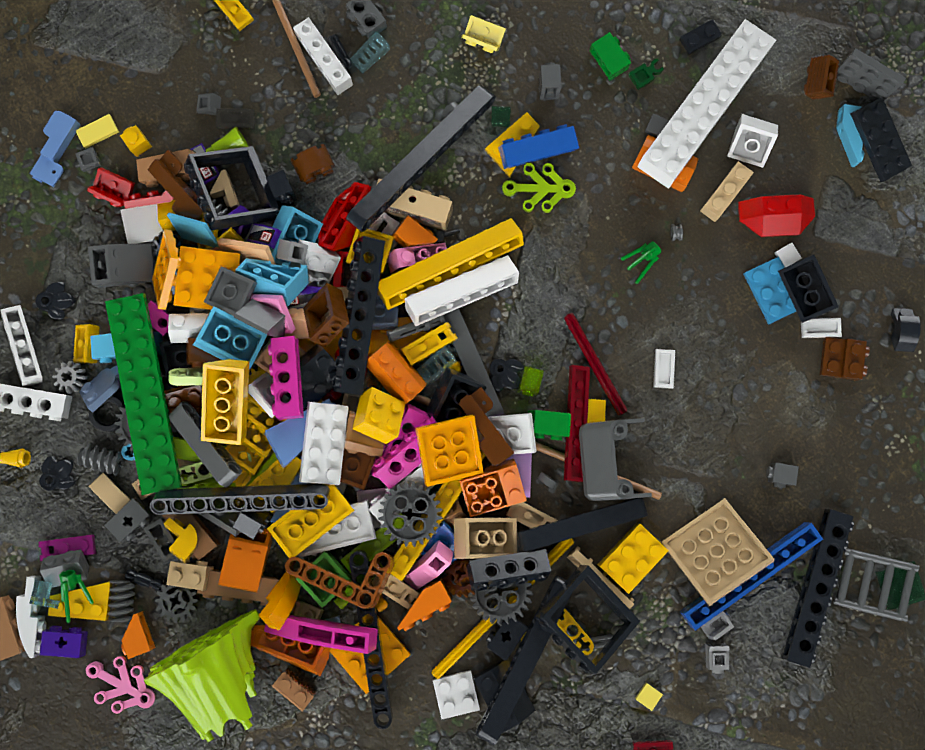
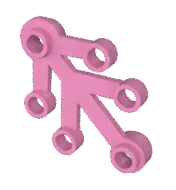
M118 656L113 661L114 667L119 670L121 679L104 671L103 664L98 661H94L86 667L88 677H98L117 687L113 690L96 693L94 701L97 704H103L108 699L127 693L134 697L126 701L117 700L114 702L111 710L116 714L135 705L141 708H149L156 699L154 691L147 688L144 682V668L141 665L132 667L130 671L131 676L136 678L138 689L132 686L126 666L127 659L124 656ZM118 659H122V666L117 663ZM92 667L96 669L95 674L91 673ZM135 668L140 670L139 675L135 674ZM99 694L103 695V701L98 699ZM143 695H146L148 697L147 702H144L142 700ZM116 704H120V705H121V709H120V710H117V709L115 708V705H116Z

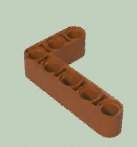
M384 552L376 554L361 586L298 557L289 558L285 564V569L290 575L360 608L372 609L380 599L395 561L390 554ZM383 557H387L388 564L382 568L380 560ZM298 561L300 569L295 572L293 566ZM316 569L318 573L317 578L312 580L311 572ZM375 575L380 580L377 586H373L371 582ZM330 578L335 579V585L333 588H329L328 581ZM352 586L353 593L348 597L345 593L346 588ZM366 594L371 596V602L368 605H365L363 602V597Z

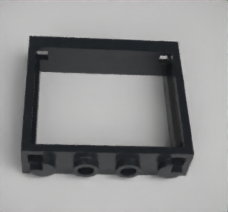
M253 146L188 154L184 163V171L189 175L191 188L195 190L197 203L203 210L204 221L208 223L210 230L276 219L280 209ZM244 163L262 210L217 216L198 168Z
M580 565L535 616L541 628L552 635L551 639L557 645L564 647L565 654L579 663V669H582L586 674L591 673L595 675L640 622L589 565ZM583 580L624 622L592 661L550 618Z

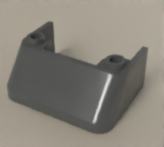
M645 418L583 424L580 427L579 440L584 494L587 499L601 501L652 497V493H634L630 481L626 479L618 480L614 440H621L626 437L628 432L627 424L645 422Z

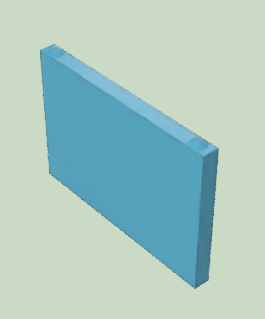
M173 213L167 214V217L181 238L210 247H219L217 239L207 223Z

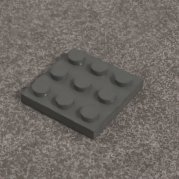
M856 48L842 62L837 71V79L840 82L849 84L855 91L869 96L872 101L883 97L885 101L906 79Z

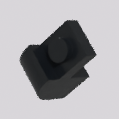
M893 308L891 316L895 328L891 335V341L894 350L914 352L920 338L919 316H914L912 309Z

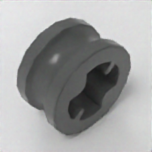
M671 224V241H675V239L682 241V224H678V226Z

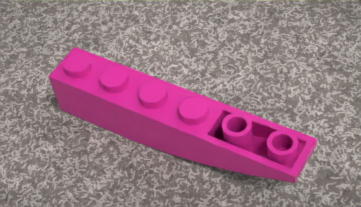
M289 615L280 630L269 628L265 623L264 632L308 644L369 654L376 649L378 629Z

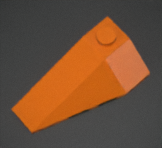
M265 625L254 626L251 633L252 647L305 671L321 676L329 659L330 648L264 632Z

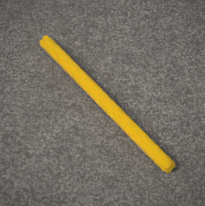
M572 538L559 542L547 554L550 567L574 544ZM535 580L528 581L527 583H531L533 585L535 583ZM517 596L510 597L509 603H515ZM490 618L486 621L482 619L432 670L435 678L440 679L493 625L490 623Z

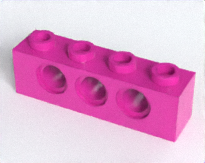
M295 336L271 338V344H268L269 356H272V364L269 365V370L274 382L271 383V393L275 397V403L272 404L273 415H276V418L279 420L304 418L298 339ZM283 354H288V360L285 363H280V357ZM284 374H289V380L286 383H282L281 377ZM286 393H290V401L283 403V396Z
M409 403L405 404L399 435L396 439L384 444L383 458L394 446V441H404V437L409 432H414L415 428L419 427L423 420L429 419L427 412ZM405 423L412 424L409 429L402 428ZM412 448L406 450L405 454L409 455ZM394 461L390 466L397 467L400 462ZM372 466L371 475L374 476V477H376V478H378V477L374 474V470H373V466Z
M433 417L427 418L420 423L419 427L438 422ZM416 430L409 432L404 437V441L399 445H394L384 458L380 457L374 463V474L389 490L421 464ZM410 448L415 449L412 454H405L406 450ZM394 461L400 462L397 467H391L390 465Z

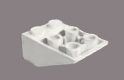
M299 239L298 243L308 245L305 264L291 262L290 266L300 268L301 265H307L309 279L307 286L323 287L326 283L329 284L341 257L336 251L324 249L318 243Z

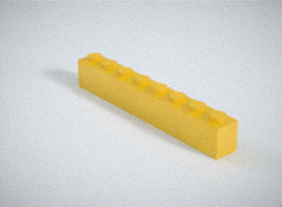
M512 218L503 221L389 277L381 279L378 286V295L386 308L390 310L405 303V298L413 293H418L430 286L438 285L446 279L459 276L463 272H469L480 265L523 246L522 231Z

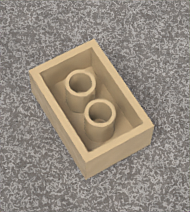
M517 518L454 519V559L488 558L517 553Z

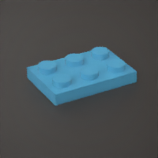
M779 257L743 274L768 325L796 312L778 273V270L784 268Z

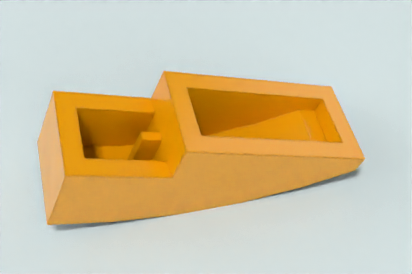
M287 571L266 597L269 602L259 614V617L269 628L280 630L287 620L301 587V584L296 580L297 577L290 575Z

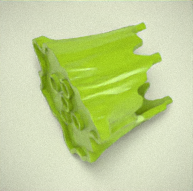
M257 609L229 620L180 647L170 656L149 668L151 671L148 674L149 676L144 679L145 684L157 689L170 699L190 722L201 739H206L207 742L214 739L210 732L211 729L222 737L225 734V723L230 719H236L242 723L245 730L253 726L249 720L252 717V713L245 697V691H247L250 698L257 695L253 681L256 668L251 652L252 627L260 619Z

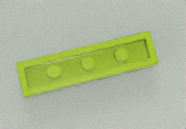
M397 518L394 522L395 527L401 529L404 526V520ZM379 528L375 531L377 539L362 542L344 556L341 562L351 573L349 560L355 551H365L370 562L376 554L384 551L397 538L390 541L392 534L384 535L387 528ZM359 554L355 555V563L358 565L363 564L364 557Z

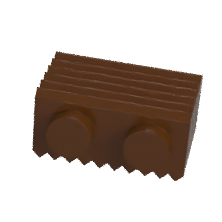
M831 55L811 58L810 65L807 67V83L804 85L806 96L813 100L834 96L839 60Z

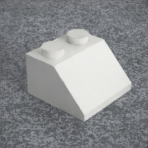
M742 114L735 129L727 157L763 168L778 136V125Z

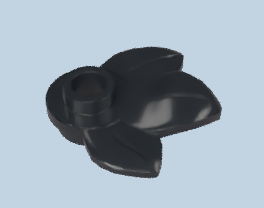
M55 282L48 285L45 292L37 295L35 303L40 310L46 311L51 318L64 319L65 313L63 309L71 307L76 300L72 295L64 292V282ZM48 298L49 303L43 304L42 300Z
M503 359L493 360L489 370L492 374L491 383L494 390L500 393L504 386L509 389H519L520 378L518 373L524 369L523 364L515 359L507 361ZM498 365L502 366V371L500 372L497 371Z
M53 455L47 457L41 466L43 474L39 480L40 486L47 491H52L56 488L66 490L76 483L69 476L73 469V461L60 460L57 462ZM48 478H53L51 483H46Z

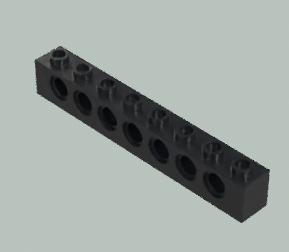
M362 236L357 238L353 244L354 258L350 263L351 278L347 282V290L349 291L348 297L345 299L349 324L342 330V336L338 341L340 350L339 356H337L335 361L337 370L332 380L333 392L359 396L363 393L385 245L383 240ZM364 254L369 258L368 263L364 261ZM361 273L366 277L365 282L361 280ZM358 292L363 295L362 301L358 299ZM356 311L360 314L359 321L355 318ZM353 330L357 333L356 340L352 337ZM350 350H353L354 352L353 359L349 357ZM347 369H349L352 374L350 379L346 376Z
M832 509L824 510L818 531L823 540L813 548L782 658L789 662L808 668L815 662V649L821 641V628L827 620V615L825 614L827 607H830L832 603L831 593L838 582L836 576L838 569L840 570L843 565L842 555L848 547L849 541L847 538L854 526V521H852L854 516ZM834 527L839 529V534L836 537L832 533ZM831 545L834 551L832 555L829 556L827 553V548ZM824 564L828 566L826 574H823L821 570ZM819 583L823 585L820 593L816 591V586ZM813 602H816L817 609L814 612H812L811 604ZM808 621L812 622L810 630L805 629V624ZM802 640L807 642L804 649H800V642Z

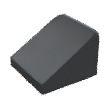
M214 93L198 95L196 113L220 114V96Z

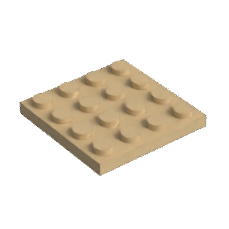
M725 498L662 541V545L669 550L668 553L709 606L774 562L772 555Z

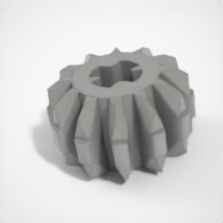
M68 361L67 364L61 363V369L55 368L58 374L52 377L57 379L54 385L60 386L59 391L64 392L66 390L68 394H71L73 391L79 392V386L83 387L84 385L82 380L88 379L86 376H82L86 370L80 369L81 364H74L73 361ZM69 374H70V376H72V380H71V381H70V379L68 378V375H69Z

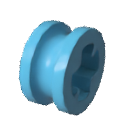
M131 444L123 446L121 451L123 458L131 461L135 460L134 453L133 457L127 454L130 451L129 447H131Z

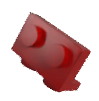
M101 167L97 170L93 186L88 187L87 191L92 193L97 199H105L112 206L121 207L124 206L123 201L130 198L129 195L132 194L135 183Z

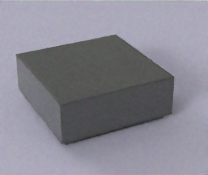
M653 114L645 132L658 137L669 120Z
M94 147L75 153L81 171L86 172L101 166Z

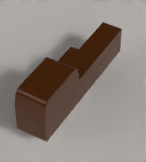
M167 150L160 159H155L147 170L174 198L175 202L172 205V210L176 215L200 221L204 218V213L197 203V195L180 177H177L183 165L170 150Z
M482 387L469 396L467 394L458 404L467 416H475L476 428L484 437L479 444L481 451L493 466L503 463L514 454V451L485 414L492 409V400Z

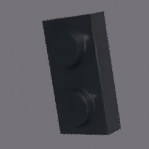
M712 19L681 36L679 40L688 55L721 38L722 33Z

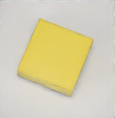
M645 682L635 699L652 711L663 694Z

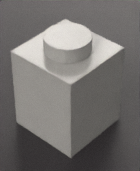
M280 239L276 258L305 264L308 245Z

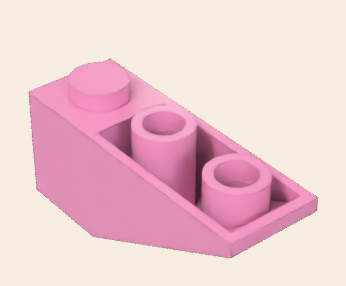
M446 243L394 249L390 252L387 260L390 274L397 273L447 249Z
M438 540L412 566L403 581L415 590H418L437 578L451 564L454 552Z

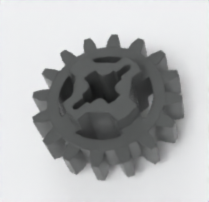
M163 584L161 586L163 591H157L160 598L155 599V602L160 603V606L156 609H162L163 611L160 616L168 615L167 621L174 617V622H178L180 617L184 621L187 619V615L192 616V610L198 608L194 604L199 601V598H195L197 591L178 587L175 593L168 592L177 586ZM178 596V600L181 601V603L176 604V600L174 598ZM180 607L183 609L186 608L184 612L177 613Z

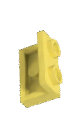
M471 15L462 38L466 40V44L475 47L478 44L483 46V50L493 53L494 51H499L506 28Z

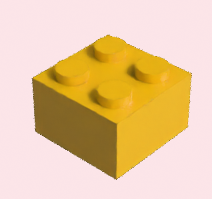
M371 387L360 395L352 429L387 444L399 435L406 402Z

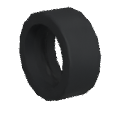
M113 395L104 402H112L118 407L125 408L124 401ZM100 407L94 412L89 410L90 421L97 429L114 432L120 428L119 425L114 423L106 425L99 420L98 411Z

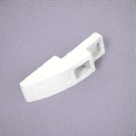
M36 575L27 577L25 594L19 595L16 598L18 631L29 658H35L40 655L42 631L46 630L45 616L37 615L41 608L39 596L43 589V582L41 581L42 576Z

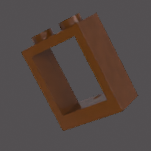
M328 283L303 307L309 340L323 347H326L349 324L342 290ZM329 311L330 315L322 323L321 318Z

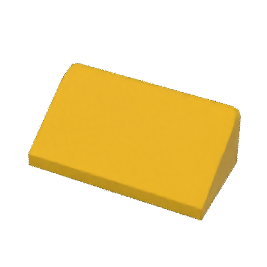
M91 324L75 326L74 363H97L98 360L92 359L91 336L99 335V326Z

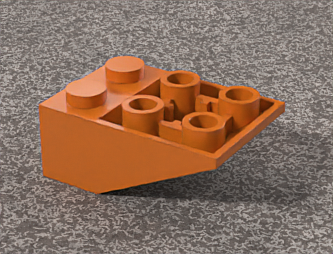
M514 458L506 460L497 466L491 465L483 469L484 473L459 480L470 518L527 501Z
M264 529L262 534L257 533L254 539L242 532L237 536L230 534L218 585L258 593L272 545L273 536L268 529Z
M442 577L424 586L399 623L398 630L404 629V631H407L414 627L419 619L423 622L431 618L434 611L439 610L442 612L450 607L452 596L445 587Z

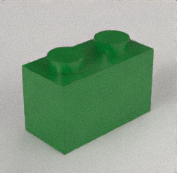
M610 32L591 44L590 53L610 81L629 69L631 64L629 54L621 49L618 38L616 36L613 37Z
M528 410V413H532L535 438L544 439L545 436H551V440L562 441V437H570V413Z

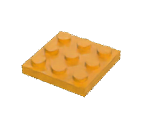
M167 229L163 231L152 277L157 307L166 310L167 303H170L172 300L171 287L176 284L175 272L176 269L180 268L181 258L178 257V248L176 247V238L173 237L172 230Z
M180 246L179 257L181 258V264L177 270L173 305L211 310L213 306L204 303V300L220 267L222 266L235 272V269L240 265L241 254Z
M474 415L415 428L424 481L427 487L484 473Z
M367 614L363 617L365 623H372L373 617ZM378 616L386 674L389 675L411 653ZM330 648V653L367 694L369 687L364 654ZM377 654L369 655V659L373 663H377L380 660ZM380 674L372 676L373 681L376 683L383 680Z

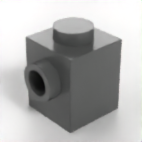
M770 463L766 471L768 482L774 483V487L786 488V485L796 486L799 466Z

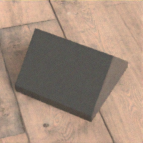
M253 298L234 315V318L273 337L285 336V315Z

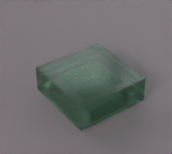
M492 106L491 126L510 127L511 107Z

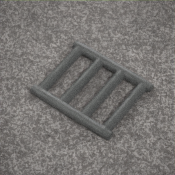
M847 548L844 551L846 560L837 598L835 597L833 600V604L907 622L908 615H906L914 576L920 566ZM854 558L866 560L857 602L845 599ZM874 563L887 565L878 607L866 605ZM895 567L907 570L898 612L886 609Z

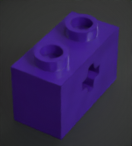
M50 626V629L42 631L40 655L70 658L83 657L86 655L88 631H81L82 628L70 627L69 630H62V626Z

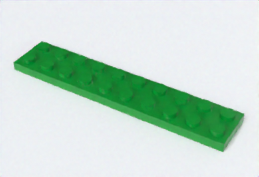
M141 293L105 301L141 494L146 495L162 490L181 488V476L146 294Z

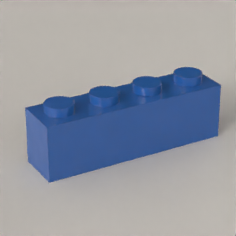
M567 124L556 127L555 131L550 132L549 129L539 131V135L536 136L526 134L520 137L521 140L514 141L511 138L502 141L503 144L498 149L503 168L508 169L579 149L574 126L567 127Z

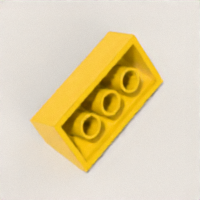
M227 359L203 364L201 441L235 445L243 443L247 433L249 361Z

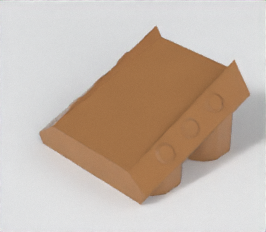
M349 410L344 449L353 454L362 452L369 456L382 457L384 443L353 430L356 412Z

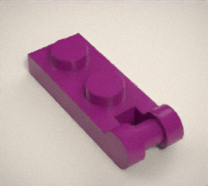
M94 534L38 542V546L41 547L40 561L51 555H60L68 551L80 549L84 555L96 554ZM49 546H54V553H49Z

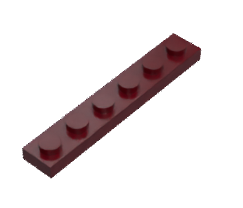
M569 366L567 413L571 414L570 437H566L564 481L583 482L579 429L588 422L590 367Z

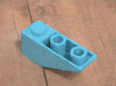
M844 104L838 110L836 129L850 165L855 167L862 162L864 151L862 150L863 142L850 113L862 106Z

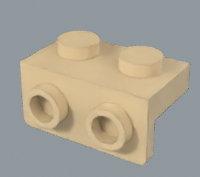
M179 558L178 561H170L166 585L205 591L209 571H212L214 566H208L206 561L196 560V563H190V559L186 563L182 562Z

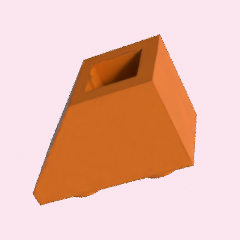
M409 215L400 222L391 235L394 236V240L403 248L430 245L438 240L431 230L423 228L416 218Z

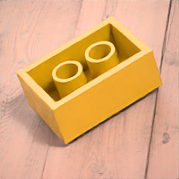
M636 523L597 565L629 594L669 550L640 523Z

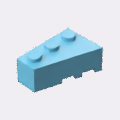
M246 258L235 269V273L257 282L253 294L282 295L287 307L309 284L307 265H301L299 268L291 267L289 263L274 265L271 264V261Z
M153 331L157 356H162L159 343L163 342L162 335L159 332ZM111 333L91 336L92 359L100 360V363H111L112 360L116 359Z

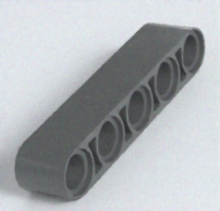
M182 401L169 415L170 421L221 486L229 487L241 475V468L222 443L201 441V416L191 404Z

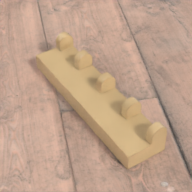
M579 546L575 547L567 558L577 568L580 565H589L618 598L631 609L634 605V599L632 597L628 599L620 591L621 587L619 585L615 586L606 578L607 573H601L592 564L593 560L584 557L579 552L581 549Z

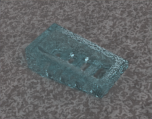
M376 32L352 56L350 61L363 74L390 50L389 43ZM378 42L381 45V48H379L375 43ZM371 47L376 51L375 54L370 50ZM365 52L371 57L370 59L364 55ZM360 57L365 61V65L358 60Z
M444 346L416 370L427 385L438 380L443 375L446 367L451 368L457 360L447 346ZM444 353L450 360L448 363L442 356ZM440 358L445 366L442 367L437 359ZM433 363H435V365L438 367L439 371H437V370L434 368V366L432 365ZM428 368H430V369L432 370V372L434 373V375H431V373L429 372Z

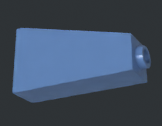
M330 399L321 402L336 405L335 402L331 403ZM307 410L303 411L304 418L287 419L265 430L264 434L282 469L303 451Z

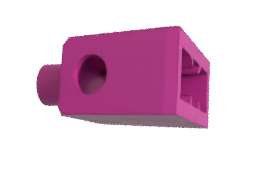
M150 301L148 309L151 325L161 335L167 336L169 334L168 324L164 327L162 326V321L164 319L167 322L169 321V313L166 310L158 309L157 303Z

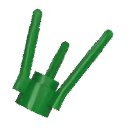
M653 241L648 245L645 243L640 248L621 257L623 261L641 252L642 256L628 266V270H631L644 259L647 261L651 260L635 281L636 284L641 281L651 266L659 259L658 255L661 253V249Z
M66 570L59 574L61 601L65 604L67 623H70L68 591L75 589L77 583L89 603H94L82 581L81 574L76 575L74 570Z

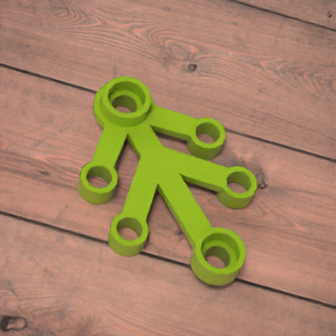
M526 163L523 168L524 173L530 176L537 184H516L513 180H507L502 186L504 195L509 197L515 195L516 192H538L530 200L524 201L523 210L525 212L533 211L534 206L548 193H556L550 200L542 203V211L549 213L552 211L553 206L562 198H570L576 191L575 184L571 180H563L554 171V167L550 163L544 164L542 173L545 176H549L556 185L548 184L535 171V166L532 163ZM530 166L533 170L528 172L526 167ZM550 167L551 172H546L544 169ZM511 184L514 188L512 190H508L506 186ZM569 186L570 190L564 191L563 187ZM530 203L532 208L527 209L525 204ZM549 204L551 208L545 209L544 205Z

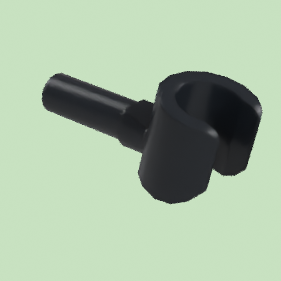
M460 230L437 231L434 236L438 240L435 243H444L445 237L459 234Z

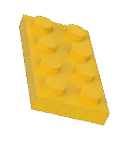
M325 484L330 488V497L326 507L322 509L290 510L267 528L289 558L298 556L355 511L336 485Z

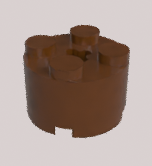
M320 144L322 148L319 149L316 146L308 148L296 155L298 159L294 160L292 158L290 160L301 182H306L308 185L315 182L317 176L323 174L325 177L334 172L332 168L335 165L325 144Z

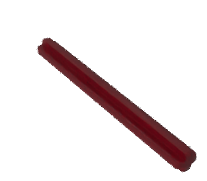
M573 313L564 317L566 324L617 415L626 413V406Z

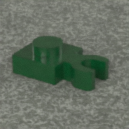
M654 59L649 67L644 63L629 72L628 76L638 90L653 82L655 79L653 75H659L663 72V67L660 69L654 67L658 63V59Z

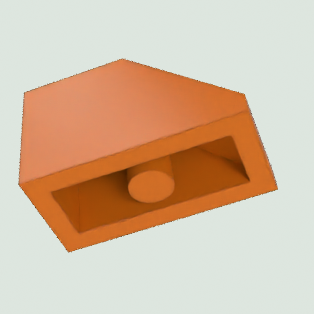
M143 611L133 615L121 640L122 652L125 656L127 655L128 659L156 648Z

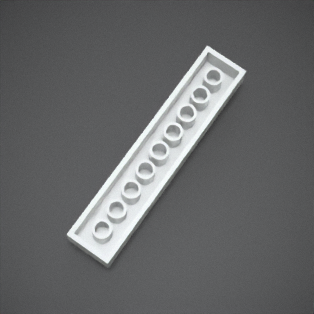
M745 19L644 154L637 167L669 189L770 51L776 39Z

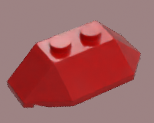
M354 182L350 188L344 190L335 198L321 222L323 225L318 235V245L320 247L337 251L351 246L357 228L348 222L346 218L350 210L371 191L369 185Z
M804 195L762 196L738 202L739 221L760 237L800 235L815 217L814 198Z

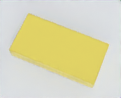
M110 114L75 130L85 149L119 133Z

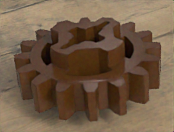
M456 559L454 564L449 565L450 569L444 571L447 574L443 578L446 582L445 587L459 598L462 594L466 598L470 592L473 595L475 594V589L471 590L467 572L469 560L474 559Z

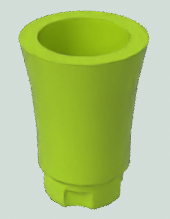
M234 127L227 135L206 149V152L249 147L238 128Z

